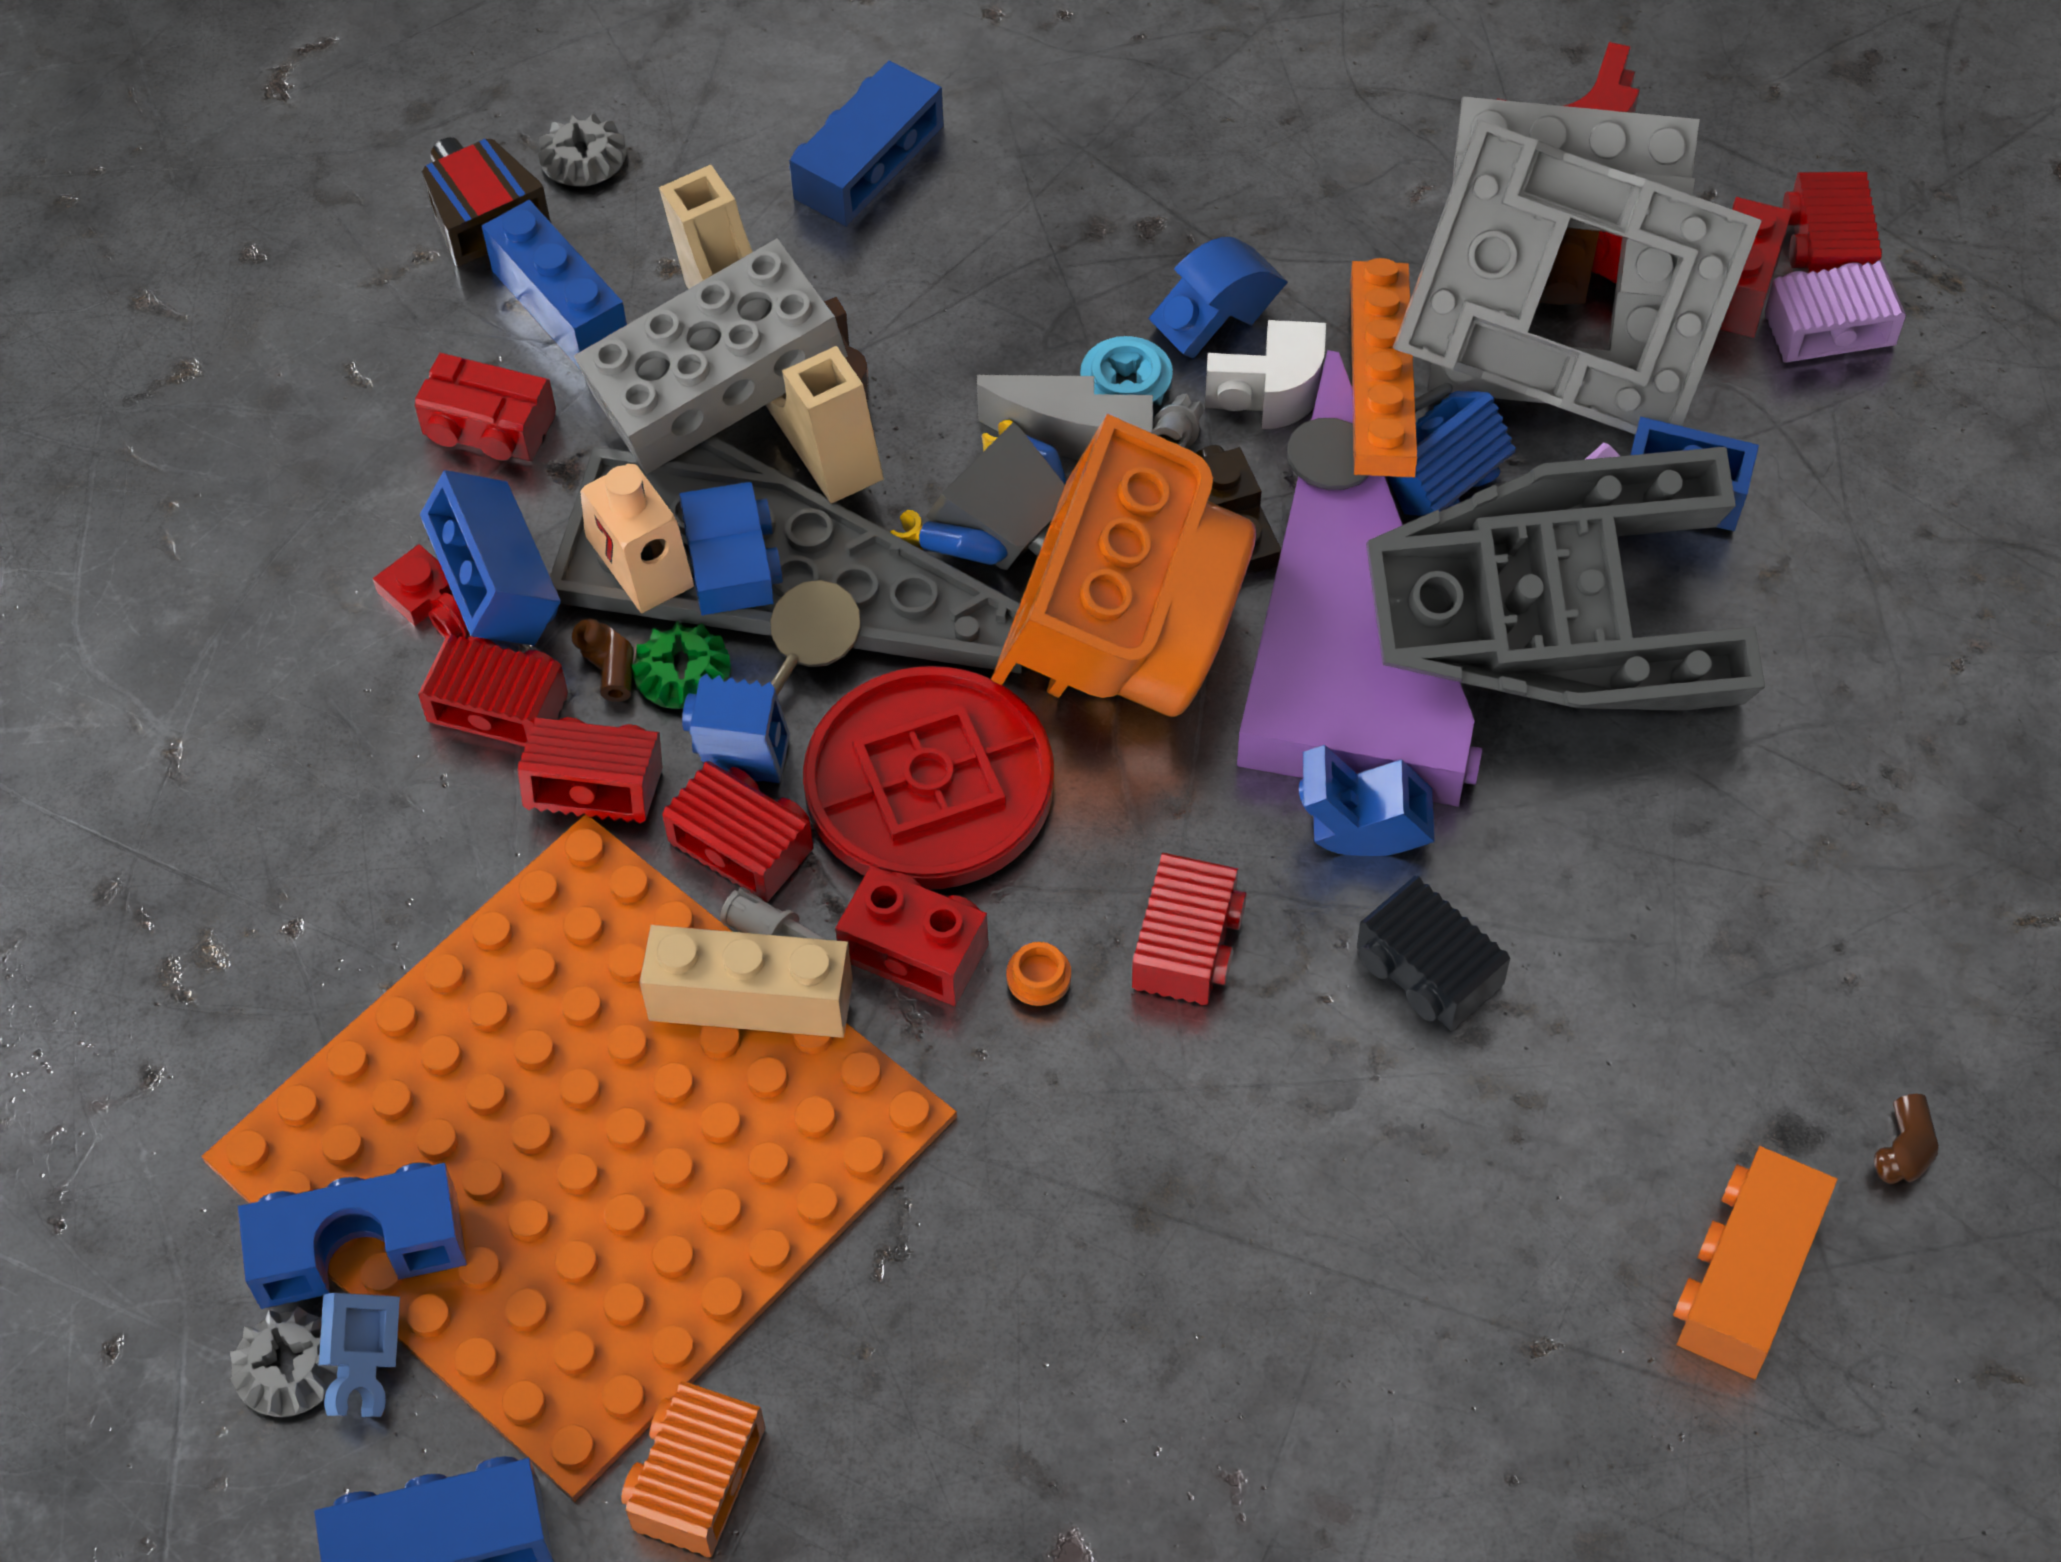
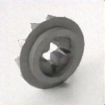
M595 113L586 120H578L572 114L569 123L565 125L552 122L550 134L539 137L540 150L538 157L543 171L551 179L569 186H588L610 178L620 169L626 157L624 135L619 134L614 121L601 123ZM585 142L588 147L586 158H582L581 152H577L575 148L576 143Z
M297 1306L294 1312L276 1313L269 1310L266 1318L254 1327L244 1326L241 1342L236 1350L230 1351L232 1362V1377L230 1380L239 1397L246 1405L264 1415L288 1417L306 1412L325 1399L329 1385L337 1379L338 1366L319 1365L322 1316L317 1317L309 1314ZM281 1341L288 1345L293 1353L303 1352V1354L293 1359V1382H289L286 1375L282 1374L277 1366L267 1368V1365L277 1360L276 1349L279 1348L277 1343Z

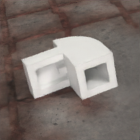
M1268 320L1265 356L1208 353L1205 408L1226 409L1229 411H1263L1262 429L1285 427L1304 418L1314 408L1324 365L1326 323Z

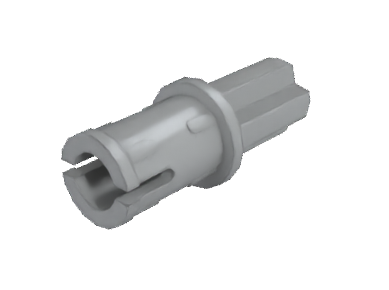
M1188 394L1177 396L1171 405L1162 408L1157 413L1153 422V430L1150 433L1184 448L1190 447L1196 441L1200 431L1199 419L1204 413L1203 404L1201 401L1191 402Z
M739 887L738 891L734 890L726 899L721 910V922L738 932L826 940L799 924L800 918L796 912L789 909L781 911L744 887Z

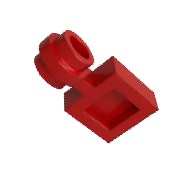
M420 544L373 578L377 593L414 626L429 616L434 627L444 638L451 633L456 637L459 635L465 638L470 635L440 562Z

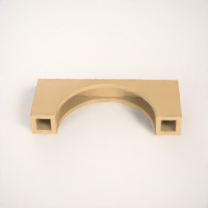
M711 164L659 187L684 281L688 289L752 253L736 200ZM832 347L782 370L786 393L766 404V407L830 504L884 480L863 383L838 347Z

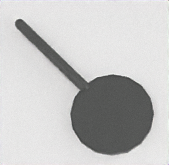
M1444 383L1415 399V413L1450 394L1453 391V386L1450 383ZM1317 418L1303 423L1292 432L1287 444L1288 463L1296 475L1310 485L1326 490H1345L1360 485L1369 477L1368 475H1354L1353 423L1337 418Z

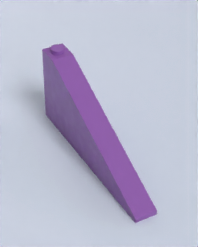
M1327 350L1311 420L1317 418H1337L1353 423L1351 383L1340 353ZM1298 476L1240 727L1237 766L1303 778V752L1322 745H1326L1357 774L1402 759L1432 787L1433 802L1459 807L1463 783L1476 785L1483 749L1470 746L1475 721L1461 683L1384 666L1382 663L1366 543L1372 538L1402 526L1385 476H1369L1360 485L1345 490H1326L1310 485Z

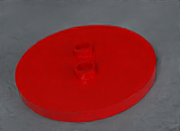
M938 666L913 667L875 677L848 692L829 709L815 728L809 741L803 765V786L807 810L817 834L830 851L847 866L864 876L869 867L888 874L899 872L912 877L923 888L928 890L945 889L972 883L995 873L1016 859L1031 844L1042 828L1051 807L1054 791V760L1051 744L1040 720L1032 709L1007 687L995 683L983 675L967 670Z

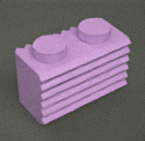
M1880 260L1873 265L1869 262L1864 265L1848 263L1838 269L1834 267L1829 272L1825 269L1819 273L1812 271L1809 274L1804 271H1795L1784 277L1779 276L1773 280L1765 308V318L1768 319L1769 327L1772 328V336H1775L1776 345H1779V353L1783 356V362L1894 346L1897 344L1906 317L1885 265Z

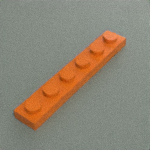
M1375 258L1369 261H1352L1350 284L1354 475L1415 477L1417 441L1413 356L1393 349L1410 302L1409 263H1396L1385 258Z

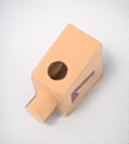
M628 463L615 467L607 475L582 488L580 493L585 536L641 614L694 587L678 523L671 510L636 464ZM650 545L653 560H642L641 552L643 548Z

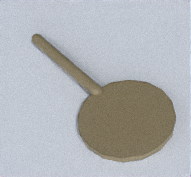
M823 580L803 582L789 589L777 601L770 618L771 636L779 652L786 657L771 682L777 696L797 664L807 667L827 666L843 658L856 644L861 630L860 610L852 595L838 584Z

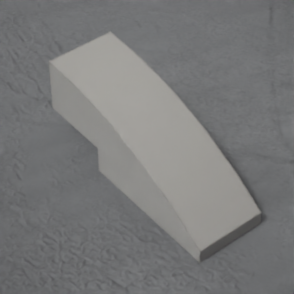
M977 375L978 421L998 431V424L1001 421L1011 420L1022 429L1025 435L1053 446L1058 451V454L1064 457L1079 460L1107 414L1148 432L1153 430V395L1094 394V376Z

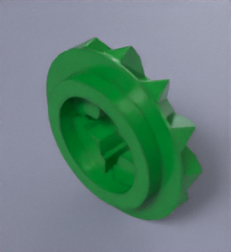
M677 620L673 629L660 632L653 628L650 640L645 644H637L636 658L632 665V670L638 689L648 700L662 707L684 709L687 695L689 693H697L699 679L705 674H708L711 680L719 675L724 682L728 680L731 661L721 635L714 636L710 634L703 623L695 628H686ZM679 651H684L689 660L687 670H684V679H679L678 671H675L673 665L675 655Z

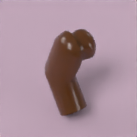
M591 618L580 621L573 629L572 642L576 648L580 649L583 657L602 670L601 696L612 702H622L629 699L631 696L632 665L634 661L633 646L626 638L606 624H599L598 621Z
M1923 1094L1905 1095L1896 1099L1893 1103L1900 1135L1893 1141L1892 1147L1880 1148L1874 1156L1877 1173L1881 1180L1888 1184L1898 1183L1902 1179L1912 1182L1920 1178L1938 1156L1939 1144L1927 1098Z

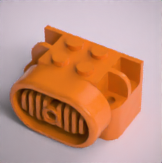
M1110 414L1105 416L1066 481L991 681L1002 685L1017 663L1050 677L1047 693L1058 698L1067 686H1071L1100 698L1119 695L1169 717H1176L1189 707L1201 688L1220 648L1256 542V527L1250 519L1208 501L1212 490L1213 476L1210 467L1202 457L1189 449Z

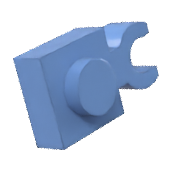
M347 1293L323 1294L319 1365L338 1366L337 1379L329 1385L325 1394L324 1406L327 1416H346L348 1396L355 1389L362 1397L361 1417H381L385 1408L386 1396L383 1386L376 1379V1369L396 1367L400 1297Z

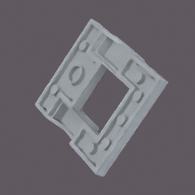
M1464 96L1461 99L1453 182L1477 119L1539 140L1592 162L1693 195L1695 178H1692L1700 119ZM1570 219L1567 228L1602 231ZM1622 237L1608 351L1572 348L1636 370L1679 257ZM1430 362L1428 392L1444 383H1450L1453 386L1451 393L1455 391L1489 392L1497 399L1546 403L1514 390Z
M1477 119L1393 349L1514 390L1636 434L1640 416L1683 426L1762 220L1654 181L1592 162L1539 140ZM1570 219L1679 257L1636 370L1528 332Z

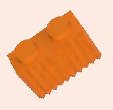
M681 1381L678 1384L677 1393L673 1396L672 1400L663 1398L655 1411L650 1427V1439L655 1440V1443L650 1449L649 1457L644 1464L634 1463L627 1475L622 1490L621 1502L627 1505L626 1513L632 1530L639 1534H646L652 1539H660L666 1544L672 1543L678 1548H686L692 1553H700L705 1557H712L766 1428L761 1407L685 1381Z

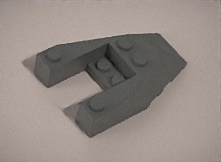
M1715 447L1543 463L1520 477L1499 486L1495 484L1475 493L1472 498L1440 512L1438 509L1368 540L1366 548L1383 665L1574 708L1693 710L1747 703L1765 688L1756 626L1633 638L1617 536L1716 527L1736 506L1727 448Z

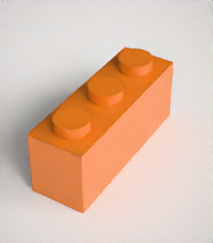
M1762 1146L1758 1147L1750 1169L1736 1164L1721 1202L1733 1206L1726 1225H1723L1714 1220L1712 1221L1697 1257L1710 1264L1702 1283L1688 1278L1673 1314L1674 1317L1685 1321L1676 1344L1677 1346L1756 1380L1770 1350L1838 1178Z

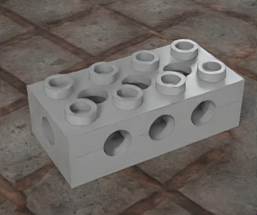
M778 238L577 353L574 357L592 395L647 475L785 394L786 389L782 370L835 346L838 347L845 358L848 355L835 316Z

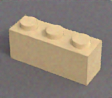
M651 925L639 983L649 1021L844 1038L853 977L849 947L846 941Z

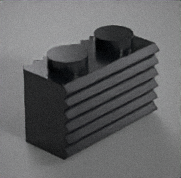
M1413 876L1360 922L1357 949H1359L1361 961L1376 977L1386 979L1389 976L1406 991V997L1411 1007L1425 1020L1434 1021L1437 1018L1449 1030L1453 1031L1505 984L1510 963V956L1507 951L1501 950L1497 942H1492L1487 934L1481 933L1478 926L1470 923L1468 917H1462L1458 909L1452 908L1449 901L1443 900L1438 892H1433L1430 885L1424 884L1420 876Z

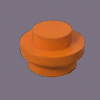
M1032 942L1021 947L1009 960L1006 970L1007 984L1011 993L1020 1001L1035 1006L1048 1005L1058 1001L1068 991L1071 983V966L1066 956L1055 946L1045 942Z

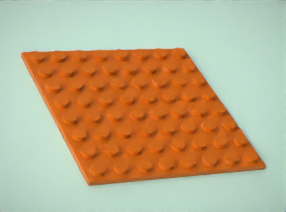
M586 814L201 1156L203 1161L249 1204L258 1202L261 1197L273 1192L288 1191L297 1194L326 1188L331 1182L340 1178L359 1177L369 1179L393 1174L399 1168L412 1163H429L431 1165L445 1163L457 1192L467 1261L466 1266L399 1280L386 1253L385 1242L373 1237H359L344 1243L335 1251L329 1262L328 1276L347 1294L400 1297L397 1340L525 1458H530L531 1463L573 1502L651 1426L653 1416L663 1398L672 1400L673 1396L677 1393L678 1384L681 1381L693 1384L957 1118V1111L847 1023L844 1038L649 1021L639 982L650 926L659 925L733 931Z

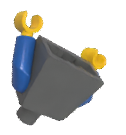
M1011 420L1001 421L998 424L999 437L990 436L988 433L982 434L983 452L941 493L926 516L931 521L923 525L921 517L917 512L906 510L900 516L901 524L906 532L900 533L891 530L890 533L923 551L951 555L988 565L994 564L1000 569L1005 570L1009 569L1028 548L1038 557L1067 481L1058 451L1049 444L1025 435L1022 429Z

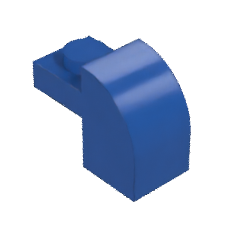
M1234 237L1216 238L1193 250L1174 268L1182 277L1181 280L1148 319L1182 354L1194 359L1230 315L1252 326L1288 281L1252 246Z
M1326 745L1303 752V779L1299 782V796L1305 810L1314 817V842L1317 845L1342 855L1388 856L1435 842L1432 787L1402 759L1357 774Z

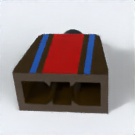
M448 137L438 141L433 146L430 153L433 162L425 165L421 172L431 209L457 268L488 254L482 225L518 205L530 200L550 221L544 187L541 182L494 139H483L463 148L456 138Z

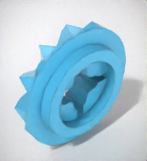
M1121 336L1104 340L1089 350L1082 361L1080 376H1094V394L1153 395V404L1161 405L1165 392L1172 387L1173 370L1167 354L1153 342L1138 337ZM1119 373L1126 377L1131 373H1137L1136 383L1125 380L1121 384H1116V374Z

